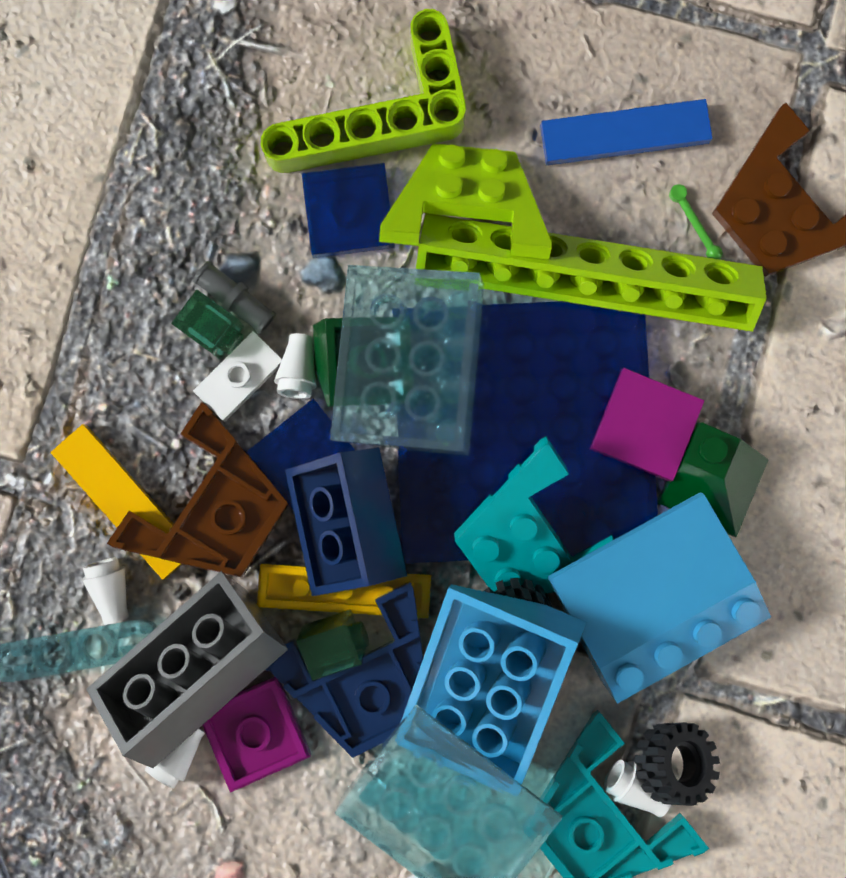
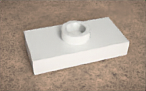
M252 331L193 392L226 422L279 369L282 359Z

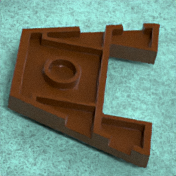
M786 102L776 111L766 130L760 136L752 152L712 212V215L752 263L757 266H763L764 277L846 247V215L833 224L778 160L779 156L810 131Z
M201 402L180 435L217 458V460L169 533H165L133 512L128 511L107 544L115 549L218 573L222 571L227 575L243 578L289 505L216 418L209 407Z

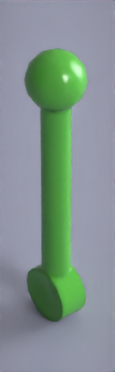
M681 184L674 185L669 192L670 199L675 203H679L707 249L706 257L720 260L723 254L722 249L713 244L687 201V189Z

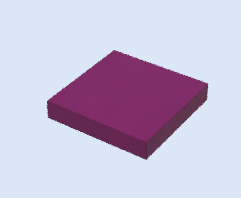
M623 368L590 449L667 481H673L705 400Z
M275 676L240 691L202 725L230 793L310 758L312 755L283 685Z

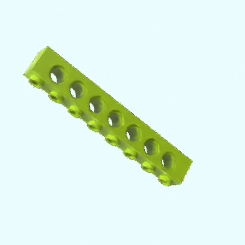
M425 213L419 241L415 278L751 332L754 331L766 302L763 266L549 232L548 234L552 241L550 259L510 256L511 226Z

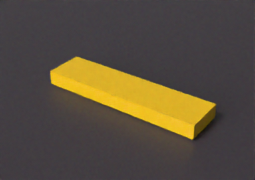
M82 424L50 452L116 528L128 511L133 512L165 533H169L174 523L87 425ZM141 555L162 580L167 579L182 565Z
M260 564L257 605L263 608L382 615L375 599L411 581L414 587L418 618H429L431 575L407 573L406 577L367 587L312 596L305 566Z

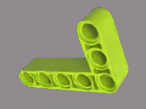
M424 9L419 11L411 21V51L421 94L275 123L264 130L261 136V147L269 166L279 173H291L456 138L464 127L466 104L450 30L445 16L435 9ZM425 31H432L439 37L432 41H426L419 35ZM434 70H441L448 77L442 81H434L427 75ZM443 109H449L457 117L452 121H442L436 117V114ZM401 118H410L416 122V125L409 130L399 129L394 124ZM361 126H369L375 130L374 134L368 138L356 137L354 131ZM321 134H328L334 138L325 147H318L313 144L314 139ZM287 142L292 145L291 150L285 155H275L272 153L273 148L278 143Z

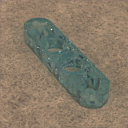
M135 619L4 643L0 645V681L15 682L115 664L137 645L129 644L119 647V638L136 634V627H140L142 634H150L158 626L148 619ZM115 629L119 630L118 638L114 632ZM93 634L103 636L108 643V651L101 659L90 656L86 649L87 640ZM50 642H57L64 647L65 659L59 666L48 664L44 658V649ZM119 648H120V651H121L122 654H123V655H121V656L118 655V650H119ZM11 650V654L14 657L32 653L33 662L15 666L13 673L10 666L4 667L3 658L8 657Z

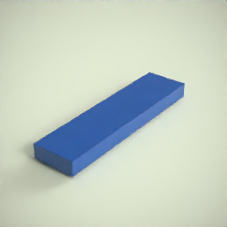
M706 99L544 120L540 124L546 166L709 144L713 139Z

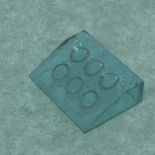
M348 265L331 441L469 456L484 283L480 273Z
M417 704L366 763L342 795L335 811L338 817L418 878H517L562 819L560 813Z

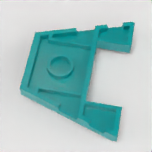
M547 436L538 441L534 446V452L522 465L518 463L508 474L509 479L494 495L490 494L454 533L456 544L486 585L493 591L497 590L496 582L503 580L504 586H509L510 578H518L520 585H523L524 580L528 579L532 580L534 587L539 584L543 587L545 593H553L555 591L548 579L549 575L615 540L611 535L577 555L571 556L532 499V495L569 475L566 465Z
M596 710L591 715L523 824L526 832L563 878H633L655 868L660 870L674 864L673 861L691 854L697 856L705 853L709 847L681 813L647 841H644L591 775L593 769L625 744L599 710Z

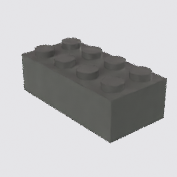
M221 571L86 690L122 755L145 766L154 768L284 654L288 648L248 591Z

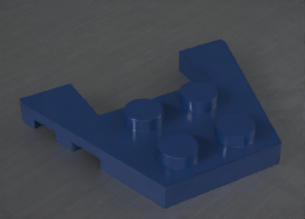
M411 581L375 599L394 640L356 658L354 665L314 678L294 638L284 643L288 650L266 669L284 685L283 688L294 699L297 698L314 715L313 718L352 758L396 737L423 661L414 587Z

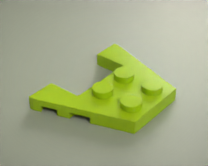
M433 143L380 225L379 242L419 246L422 214L424 213L504 221L512 223L510 256L550 259L552 241L516 152Z

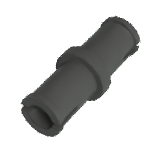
M207 261L193 278L195 284L202 287L222 303L221 309L226 313L232 311L259 334H262L276 316L274 311H271L247 292L248 286L243 282L237 284L216 268L211 261Z

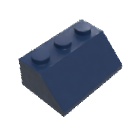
M379 447L341 452L285 469L312 596L367 587L407 576Z

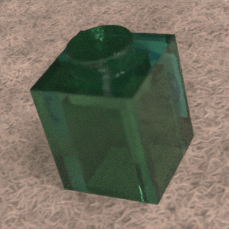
M197 289L171 323L180 332L219 360L225 353L230 355L241 343L244 336L240 332L245 326L239 319Z
M351 609L303 625L296 641L312 681L361 665L366 647L369 646L366 628L362 621H355Z

